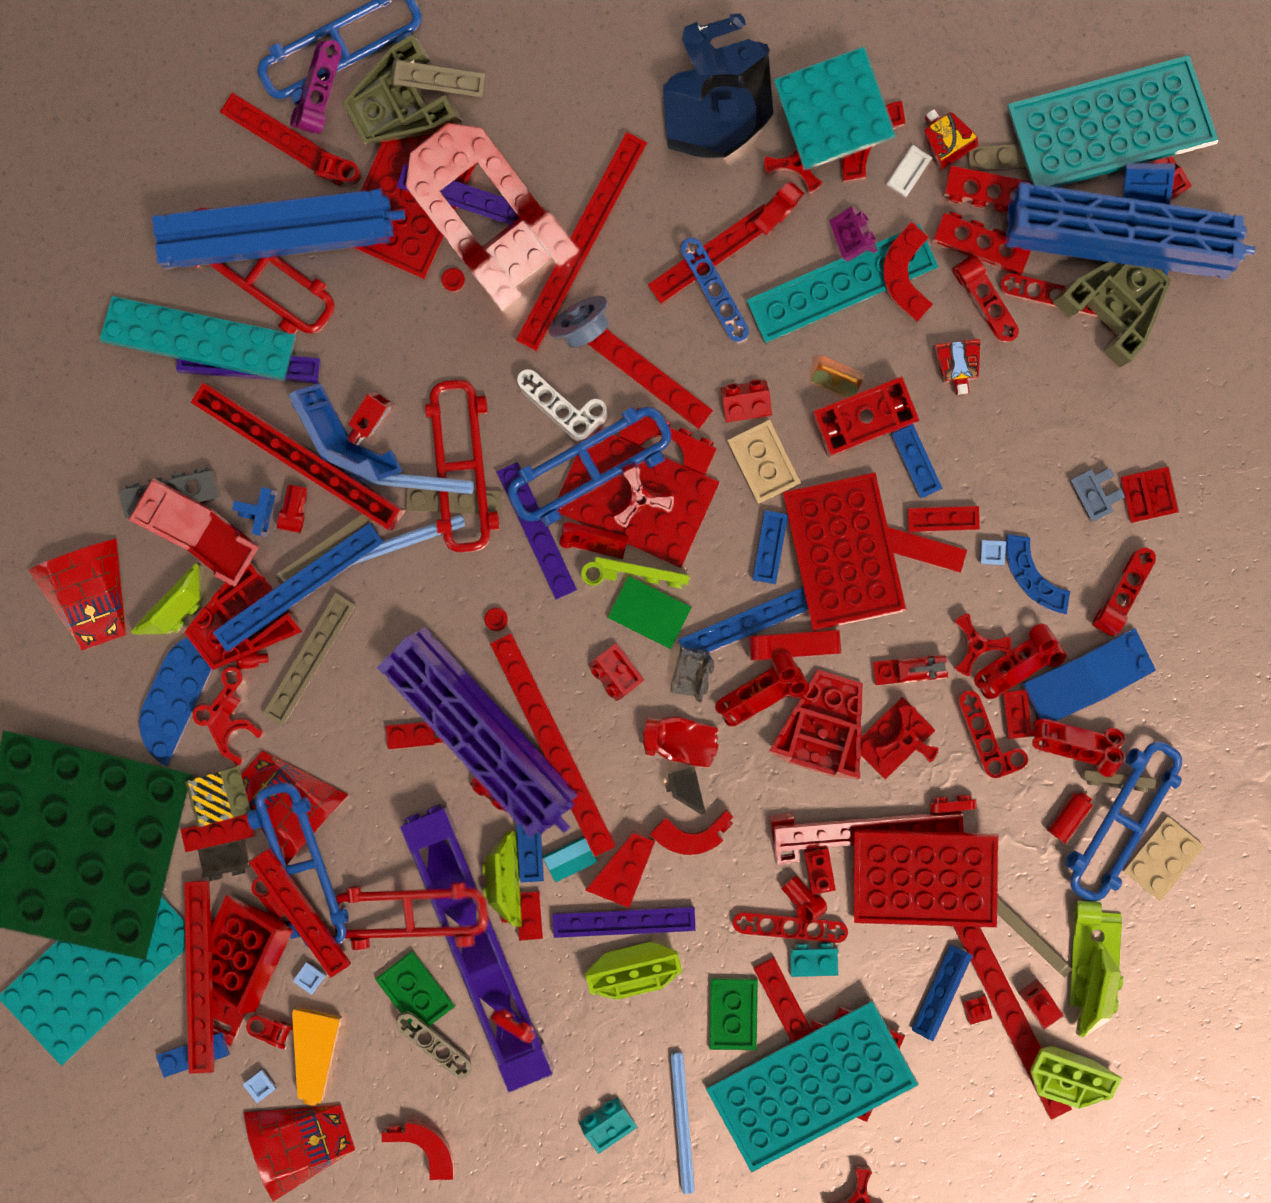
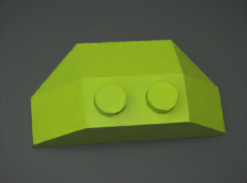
M195 563L130 632L133 635L171 634L172 632L176 634L185 625L183 620L189 614L191 616L196 614L202 607L199 604L203 600L202 566L199 563Z
M507 831L486 855V862H483V875L487 876V886H484L485 900H488V904L509 924L514 927H522L517 832Z
M1095 940L1076 1028V1034L1079 1037L1087 1036L1112 1019L1113 1013L1116 1014L1118 1010L1117 990H1121L1123 985V976H1121L1120 969L1104 945Z
M647 942L604 953L588 969L585 977L590 994H598L606 998L618 1000L663 989L676 975L681 974L683 971L678 951L654 942Z
M1055 1046L1040 1049L1030 1070L1036 1092L1039 1096L1078 1109L1103 1100H1111L1122 1080L1121 1076L1096 1061Z

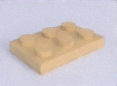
M770 420L727 440L758 504L801 484Z
M1166 816L1122 871L1157 900L1161 901L1205 846Z

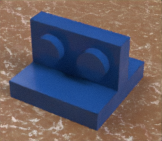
M261 487L257 506L234 501L232 510L238 511L237 516L254 520L251 534L267 537L277 491Z

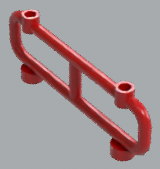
M198 208L194 211L209 210V208ZM278 256L260 258L245 279L223 263L208 264L281 316L283 319L278 327L286 333L296 334L298 330L308 334L319 332L335 310L333 297L325 291L327 285L317 278L311 281ZM269 262L325 302V309L314 324L305 323L253 286V283Z
M466 380L442 381L432 388L429 398L430 403L425 404L426 418H431L437 478H447L446 472L474 469L481 537L476 542L456 543L453 540L449 496L446 491H439L441 519L436 520L438 534H443L444 543L450 550L459 553L481 550L487 545L490 540V531L500 530L498 511L488 512L478 416L480 414H488L486 395L476 396L475 388ZM463 389L466 391L473 460L445 463L439 394L444 390Z
M465 882L452 883L451 888L371 892H361L360 886L346 888V893L336 896L339 909L343 902L357 903L361 901L402 900L406 928L346 929L345 939H351L352 950L370 948V939L434 936H455L456 947H467L475 944L474 935L481 934L488 925L485 897L475 888H466ZM471 897L477 903L479 917L477 925L415 928L412 899H462Z

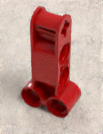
M971 255L952 267L951 270L961 286L965 287L994 336L1000 341L1015 340L1019 334L1018 325L987 277V270L981 260L976 255ZM980 284H983L987 289L986 295L982 298L976 293V289ZM993 304L999 308V313L994 318L989 314V308ZM1003 326L1010 327V330L1008 331L1009 336L1002 335V332L1004 331Z
M1144 547L1131 555L1104 607H1101L1096 614L1092 626L1112 637L1121 632L1127 622V614L1155 564L1156 555L1152 549ZM1142 555L1145 556L1144 560L1146 561V563L1144 564L1141 563L1142 559L1140 558V556ZM1128 574L1136 577L1137 583L1135 586L1128 583ZM1118 594L1126 599L1124 606H1120L1117 603L1116 597Z
M1041 623L1034 626L1029 632L1030 638L975 675L974 683L978 688L982 689V694L986 699L997 698L1047 664L1050 667H1057L1065 662L1067 654L1048 625ZM982 675L987 679V683L982 678ZM991 686L995 693H992L988 687Z
M789 653L776 655L772 660L773 668L717 701L715 710L718 714L723 715L727 726L735 727L788 695L800 698L807 694L809 685L802 670L796 666Z
M1038 719L1033 723L1035 737L1032 740V746L1035 749L1094 764L1098 772L1105 777H1113L1125 759L1121 747L1126 738L1124 733L1117 728H1109L1105 734L1048 719Z

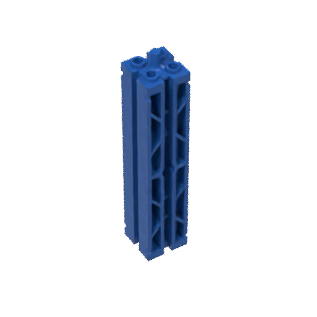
M1021 182L1015 191V196L1013 195L1008 203L1007 221H1009V226L1006 233V247H1020L1025 250L1208 277L1217 276L1222 279H1228L1232 272L1236 271L1239 263L1244 261L1246 254L1254 255L1255 246L1246 245L1241 242V240L1245 239L1247 227L1244 225V216L1241 215L1230 216L1227 213L1041 185L1031 186Z
M380 189L372 190L371 192L363 191L167 214V216H152L154 236L156 238L157 264L164 269H173L175 267L182 268L370 246L377 243L387 244L390 243V237L394 236L391 221L405 219V211H391L390 199Z

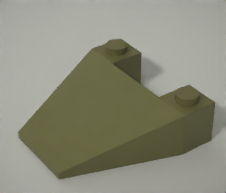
M413 34L392 46L342 102L364 144L432 135L446 123L459 124L463 122L454 103L445 95L428 105L419 88L390 84L393 60L427 64L431 61L421 41Z
M1108 262L1068 284L1054 299L1053 303L1068 318L1081 312L1087 305L1117 335L1103 352L1120 368L1131 362L1146 345L1171 279L1161 269Z

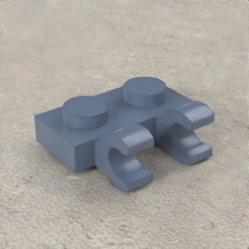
M1111 468L1097 475L1091 469L1070 480L1091 522L1113 512L1111 504L1125 498L1122 489L1106 496L1100 483L1114 477Z

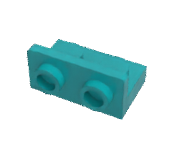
M831 942L819 943V947H809V943L795 944V948H790L791 977L839 976L838 947L833 946Z
M618 1097L606 1102L603 1107L593 1114L587 1115L579 1123L584 1136L598 1154L638 1128Z

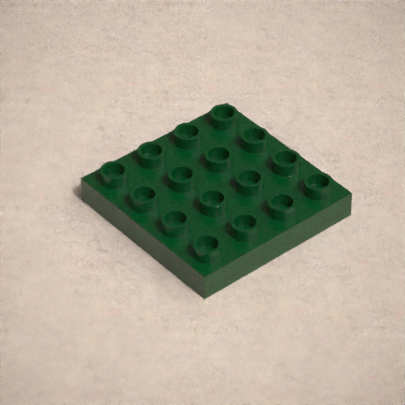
M3 730L0 741V928L146 960L187 795L185 781L190 780L191 774Z

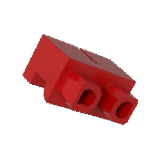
M829 848L803 849L807 871H809L808 878L811 893L814 895L836 891Z

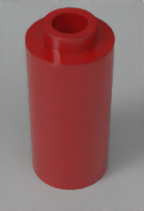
M1082 791L1079 794L1074 792L1047 831L1067 844L1093 808V805L1090 803L1092 798Z

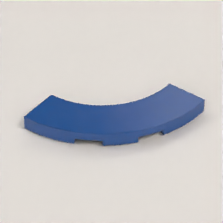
M1006 534L1007 562L1019 587L1040 606L1057 613L1067 614L1070 591L1052 585L1038 572L1031 556V537Z

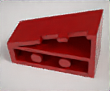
M633 831L586 887L585 891L630 908L655 844V839Z

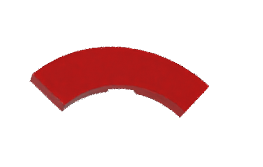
M902 100L885 105L893 128L906 124ZM873 146L843 157V182L867 178L866 164L869 152Z

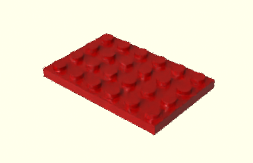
M431 135L382 142L360 192H371L372 190L381 189L383 194L387 195L388 199H390L391 211L404 210L405 219L391 221L394 236L390 237V243L353 247L360 252L423 280L426 279L444 236L409 191L397 188L396 186L403 164H409V152ZM477 163L453 181L468 185ZM451 206L456 212L457 207Z
M599 428L594 434H596L597 432H599V431H601V430H603V429ZM614 434L587 449L600 474L645 450V448ZM579 455L576 456L558 498L592 479ZM665 458L663 462L650 469L645 461L638 464L640 482L645 488L653 492L665 493L670 491L674 497L671 512H667L659 507H646L631 517L626 528L618 524L612 512L620 508L630 494V482L623 473L558 509L560 514L588 527L628 536V545L681 568L720 482L668 458Z
M876 472L783 492L813 631L906 611Z
M855 830L854 923L997 928L999 834Z

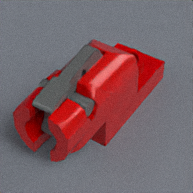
M946 655L873 662L875 685L948 678V670L945 667V663H947Z

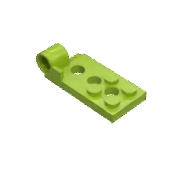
M596 557L595 562L587 563L581 571L583 581L590 586H597L604 579L616 581L618 572L646 577L645 582L659 584L660 580L669 582V587L682 589L683 585H688L690 575ZM591 567H596L600 571V577L596 581H590L586 576L587 570Z
M1076 901L1069 1006L1081 1007L1090 964L1089 958L1094 944L1091 940V933L1094 930L1102 931L1103 939L1100 942L1104 945L1118 968H1120L1122 914L1102 912L1101 902Z

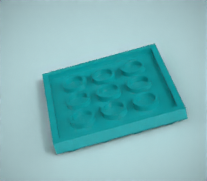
M865 46L774 79L805 170L896 138Z

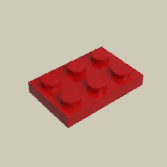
M901 697L861 736V756L884 780L915 751L912 749L897 751L886 762L881 761L875 752L876 746L886 745L897 736L901 725L898 707L911 706L904 697ZM915 711L912 721L913 730L918 739L924 743L936 730Z

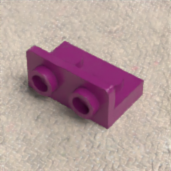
M851 206L829 220L842 257L847 262L866 250L872 253L878 251L875 244L877 239L868 226L869 218L864 211H859Z

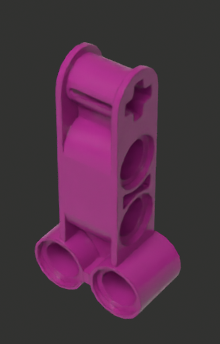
M324 40L316 45L299 104L294 108L291 115L290 126L310 133H321L326 120L325 107L342 52L341 46L336 41ZM325 47H329V50L332 51L331 55L324 51ZM321 67L326 72V77L322 81L317 77V71ZM314 90L319 94V100L315 104L310 99V95Z

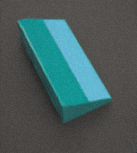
M585 837L543 856L555 882L597 863V859L594 857Z

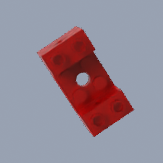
M903 377L896 378L812 412V417L828 457L920 421ZM867 409L872 412L873 419L871 422L864 423L861 421L860 412Z

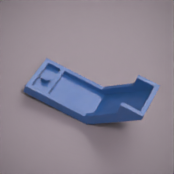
M1126 163L1121 198L1170 205L1175 173L1174 164ZM1162 270L1168 276V270Z
M321 383L296 390L288 395L292 401L293 408L297 411L322 459L373 482L402 472L392 450L380 455L363 446H357L347 439L348 434Z
M1136 628L1081 657L1023 683V686L1039 719L1057 721L1111 696L1153 673L1156 669Z

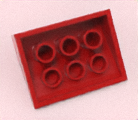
M226 895L211 927L213 996L238 1014L256 1012L293 929L276 917L230 895Z

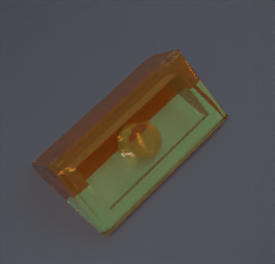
M821 356L811 382L846 397H851L857 394L865 374L835 360Z

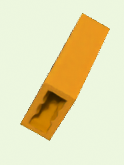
M295 1007L292 1019L297 1098L303 1099L304 1104L315 1106L317 1103L321 1104L324 1099L342 1017Z

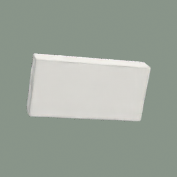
M912 145L886 185L906 198L932 157Z

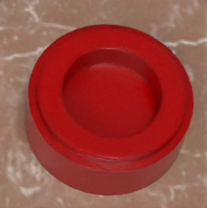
M449 268L442 274L441 282L447 291L457 292L464 287L465 276L461 270Z
M492 608L486 613L484 621L490 630L501 631L508 624V615L501 608Z

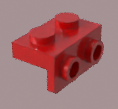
M755 379L744 384L731 383L726 385V387L720 388L726 423L773 415L767 380Z

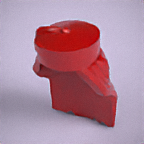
M679 716L662 719L649 717L642 734L644 749L647 755L655 756L658 753L667 760L692 766L710 767L714 761L713 757L717 755L719 748L717 743L719 730L717 727Z

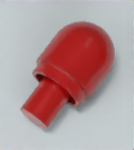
M257 652L235 660V663L242 670L255 669L259 667V664L269 663L268 654H257Z

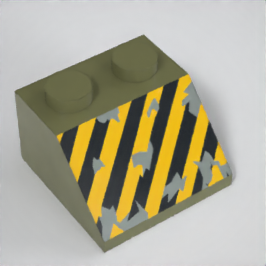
M239 766L185 781L197 827L237 817L251 811Z

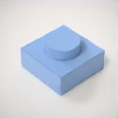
M981 540L980 564L1005 565L1006 541Z
M307 961L293 982L312 995L326 974Z
M263 1069L243 1084L256 1103L260 1102L277 1088Z

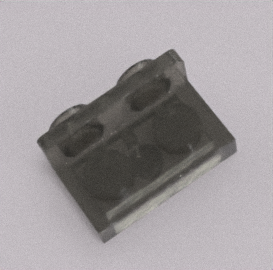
M688 647L680 648L670 686L671 693L694 696L697 702H702L703 695H706L708 692V676L714 670V660H712L708 650Z
M245 839L198 850L203 871L201 876L202 878L208 877L209 881L222 879V874L231 872L232 876L246 873L245 869L251 866L249 864L250 859Z

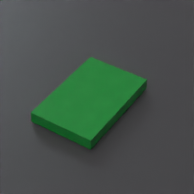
M628 576L608 618L671 649L692 607Z
M414 950L410 951L375 978L376 982L400 1013L410 1011L429 1026L456 1006ZM411 1019L406 1020L412 1029L416 1031L417 1028L411 1025Z
M710 978L709 1050H757L758 978Z

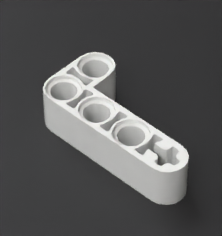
M523 370L518 375L517 382L522 394L576 442H582L592 436L607 420L606 405L600 399L590 400L578 411L533 370ZM526 380L528 382L533 381V385L536 388V391H534V388L530 384L525 385L524 382ZM549 394L552 398L549 402L545 403L540 401L541 396ZM594 408H600L603 411L601 415L596 417L592 416L590 412ZM565 409L569 411L568 416L565 418L557 416L560 410ZM578 425L586 426L585 432L580 434L574 432V429Z

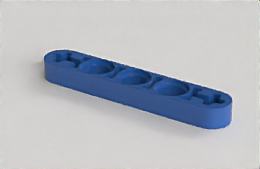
M695 238L685 239L680 245L681 254L727 336L736 342L745 340L749 334L748 326L703 245ZM689 242L693 245L697 244V248H695L697 256L701 254L704 256V258L697 259L693 264L690 261L695 259L693 254L690 252L686 253L685 251L688 248L687 243ZM705 262L709 265L707 275L700 276L697 273L696 269L699 263ZM712 283H718L721 287V292L718 296L712 297L708 292V288ZM723 304H730L732 306V314L728 317H723L720 314V307ZM736 315L739 319L734 320L738 327L743 326L740 337L732 335L734 327L731 323L725 324L726 321L733 320Z

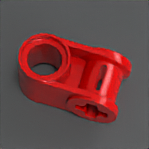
M320 151L321 159L318 169L314 171L315 176L346 185H355L360 181L362 173L354 162ZM347 168L355 169V174L352 178L344 177V172Z
M255 1013L249 1018L246 1030L252 1037L260 1039L276 1048L285 1049V1042L289 1032L293 1030V1025L262 1013ZM252 1021H262L264 1029L260 1031L253 1029ZM282 1030L280 1037L277 1038L279 1031Z

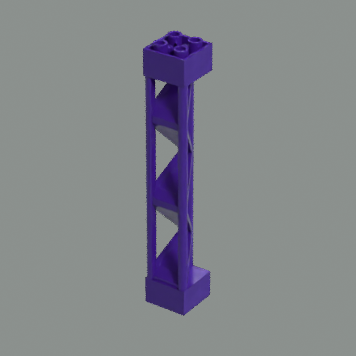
M441 804L428 808L426 815L420 817L419 813H416L404 819V824L400 826V829L426 889L451 888V884L456 882H465L466 888L477 889L456 838L458 831L448 806L442 808ZM448 838L451 848L445 843V839ZM429 846L426 868L419 850ZM471 897L462 899H430L441 927L450 926L446 915L460 926L477 925V903L475 899ZM488 916L486 933L483 931L481 934L474 935L475 944L462 947V954L459 947H456L455 937H445L509 1093L553 1075L554 1066L544 1041L540 1042L537 1034L531 1043H527L497 1024L496 1037L494 1035L480 999L494 1010L506 1009L514 1015L512 1019L519 1023L524 1021L532 1027L534 1026ZM511 995L520 1014V1017L511 1008Z

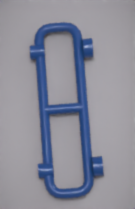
M372 0L282 47L281 43L271 46L268 49L270 54L264 57L258 65L257 73L269 96L275 99L290 97L294 105H298L306 78L285 89L278 90L274 87L267 74L269 65L284 60L288 55L329 34L331 39L341 46L342 59L339 60L336 70L338 72L393 42L397 44L412 35L411 33L421 23L422 14L415 0H404L412 13V21L350 54L337 29L377 8L385 7L393 1ZM324 69L317 71L319 80L326 77Z
M632 407L621 413L623 417L621 420L534 469L529 465L518 471L520 476L512 481L508 488V498L517 515L529 522L541 519L545 527L562 518L558 511L559 508L622 474L624 466L632 463L639 464L645 461L650 469L663 462L665 458L661 451L671 441V431L663 415L653 407H643L637 411ZM646 416L652 417L661 431V440L600 474L587 449ZM579 455L592 479L534 512L526 511L518 498V488L572 457Z
M1156 741L1149 744L1144 751L1133 748L1128 752L1125 761L1127 765L1133 768L1131 774L1084 854L1072 851L1068 855L1066 867L1073 870L1070 886L1080 897L1088 901L1097 902L1104 899L1111 889L1117 891L1121 887L1122 879L1118 876L1170 787L1176 789L1180 786L1182 778L1178 773L1182 767V756L1167 743ZM1161 751L1173 759V764L1170 770H1167L1162 775V784L1139 823L1120 813V810L1154 752ZM1115 820L1132 830L1133 833L1111 871L1103 876V885L1099 891L1093 893L1080 885V878Z
M278 783L265 787L256 796V809L247 813L249 825L253 830L263 827L270 849L289 875L316 868L330 909L331 921L337 929V934L333 938L339 945L345 939V922L349 921V915L346 908L339 909L306 813L311 811L310 801L308 798L301 799L297 788L288 783ZM282 792L288 793L292 799L293 811L298 816L312 857L310 860L286 866L265 805V799L268 796ZM290 920L286 921V925L293 929L290 939L301 937Z

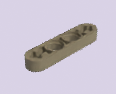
M404 1011L397 1016V1030L457 1078H465L471 1073L472 1065L470 1059L414 1013ZM410 1018L411 1025L417 1028L413 1036L411 1035L413 1033L412 1028L409 1026L402 1027V1019L408 1020ZM425 1031L431 1034L432 1038L428 1043H421L418 1040L421 1032ZM441 1046H446L450 1050L449 1055L445 1058H440L436 1054V1050ZM454 1054H456L455 1061L459 1064L465 1062V1071L463 1069L457 1071V1065L452 1061Z

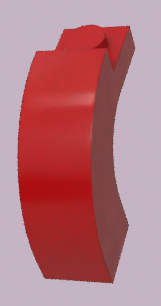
M726 809L708 828L697 833H689L679 829L666 816L650 832V835L661 846L672 852L683 855H697L714 849L724 841L718 833L719 831L724 833L731 827L733 815Z
M407 1119L405 1129H401V1125H388L387 1129H383L382 1142H409L423 1149L429 1160V1180L454 1179L455 1166L451 1147L436 1128L422 1121Z

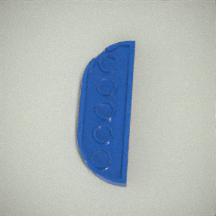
M188 637L178 642L166 655L140 713L139 729L142 741L148 752L165 766L169 765L212 672L210 666Z

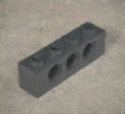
M208 467L195 469V474L187 476L185 472L172 474V479L165 481L162 480V477L154 478L167 486H173L175 490L200 503L221 499L216 473L213 470L209 471ZM191 481H196L199 486L198 491L194 494H190L187 489ZM139 482L125 485L124 490L119 491L126 519H129L147 485L139 486Z

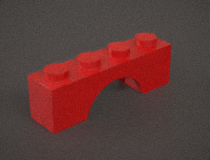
M646 416L622 429L619 437L641 446L649 439L662 437V434L656 422ZM666 421V423L668 424V426H669V428H670L671 423L668 422V421ZM681 427L678 431L670 428L671 440L682 451L683 466L705 475L717 449L713 447L714 442L703 437L699 441L691 437L692 432Z

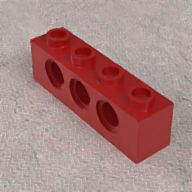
M950 166L943 197H947L948 201L952 203L962 204V201L972 202L971 206L985 208L987 205L995 207V211L1008 213L1011 192L1016 191L1020 182L1033 185L1031 181ZM967 182L974 184L976 188L975 193L969 194L965 192L964 184ZM987 188H996L999 196L997 198L989 197Z
M949 211L948 214L944 213L932 240L933 243L966 256L976 255L982 262L1017 275L1023 273L1031 250L1009 247L1011 250L1010 256H1002L999 252V247L1006 245V232L995 228L992 231L983 228V223L975 220L967 222L962 220V216L955 212ZM963 228L967 233L966 239H958L955 236V229ZM983 236L988 239L989 245L987 248L978 246V237Z

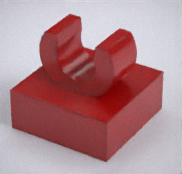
M986 995L963 1001L970 1025L993 1018Z

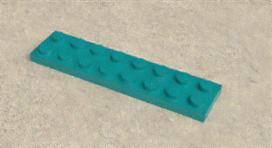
M920 224L916 225L918 228L922 230ZM902 232L875 243L878 249L875 253L866 250L849 262L841 258L747 299V304L765 344L887 291L884 283V260L890 246ZM927 240L909 262L908 275L910 280L939 268Z
M112 296L100 341L101 343L285 381L296 335Z

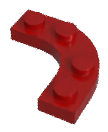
M911 221L890 246L883 267L884 283L891 299L917 323L933 303L922 295L909 279V262L929 238Z

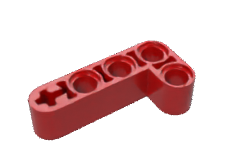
M840 630L748 636L750 660L774 659L780 653H789L792 657L842 653Z
M971 690L962 691L958 695L957 703L984 773L991 778H1000L1025 768L1028 764V755L1025 751L1019 748L1000 751L978 693ZM966 695L974 697L975 700L971 702L972 707L975 710L979 708V712L967 715V712L972 711L969 705L963 703L966 700ZM980 716L983 719V726L975 730L971 722L973 718ZM988 738L992 746L990 750L983 752L980 748V742ZM1019 752L1022 756V761L1018 765H1013L1010 758L1012 754ZM992 761H998L1000 764V770L995 774L990 773L988 769Z

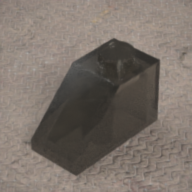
M695 766L668 772V778L664 779L667 793L672 792L673 798L699 814H706Z

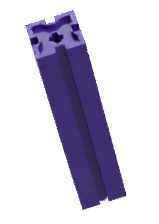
M426 627L419 630L416 634L413 633L407 636L395 648V651L377 666L378 670L387 676L388 681L519 826L524 828L529 837L537 832L540 835L543 834L554 824L563 833L571 828L561 816L575 805L572 801L578 794L568 787V783L442 644L432 637V633Z

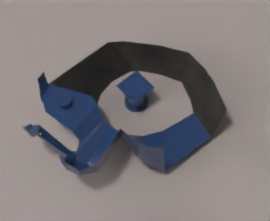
M742 13L729 14L726 19L706 25H700L698 22L684 27L682 42L694 70L678 72L663 84L668 149L704 158L727 157L749 141L774 114L769 63L770 48L768 43L764 44L747 39L717 49L711 44L713 38L742 29L746 25L745 18L741 15Z

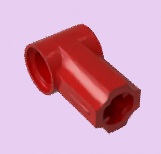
M287 485L283 509L281 508L278 516L277 529L301 534L305 513L303 512L308 488Z
M257 876L251 885L252 893L260 899L273 917L277 919L283 917L285 913L268 890L262 892L257 888V882L261 881Z
M797 876L781 888L797 907V916L803 923L811 924L826 913V901L819 895H813Z

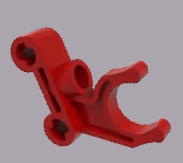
M230 665L221 674V680L225 687L211 705L201 703L194 709L193 720L200 726H208L221 755L230 759L235 765H240L242 757L234 754L228 746L229 735L234 730L247 729L256 738H260L263 730L252 724L249 719H230L231 713L242 700L233 693L243 680L242 670L236 665ZM228 671L237 672L236 678L238 681L229 682L227 680L229 676L226 673ZM207 709L210 712V718L200 719L198 717V710L204 711Z

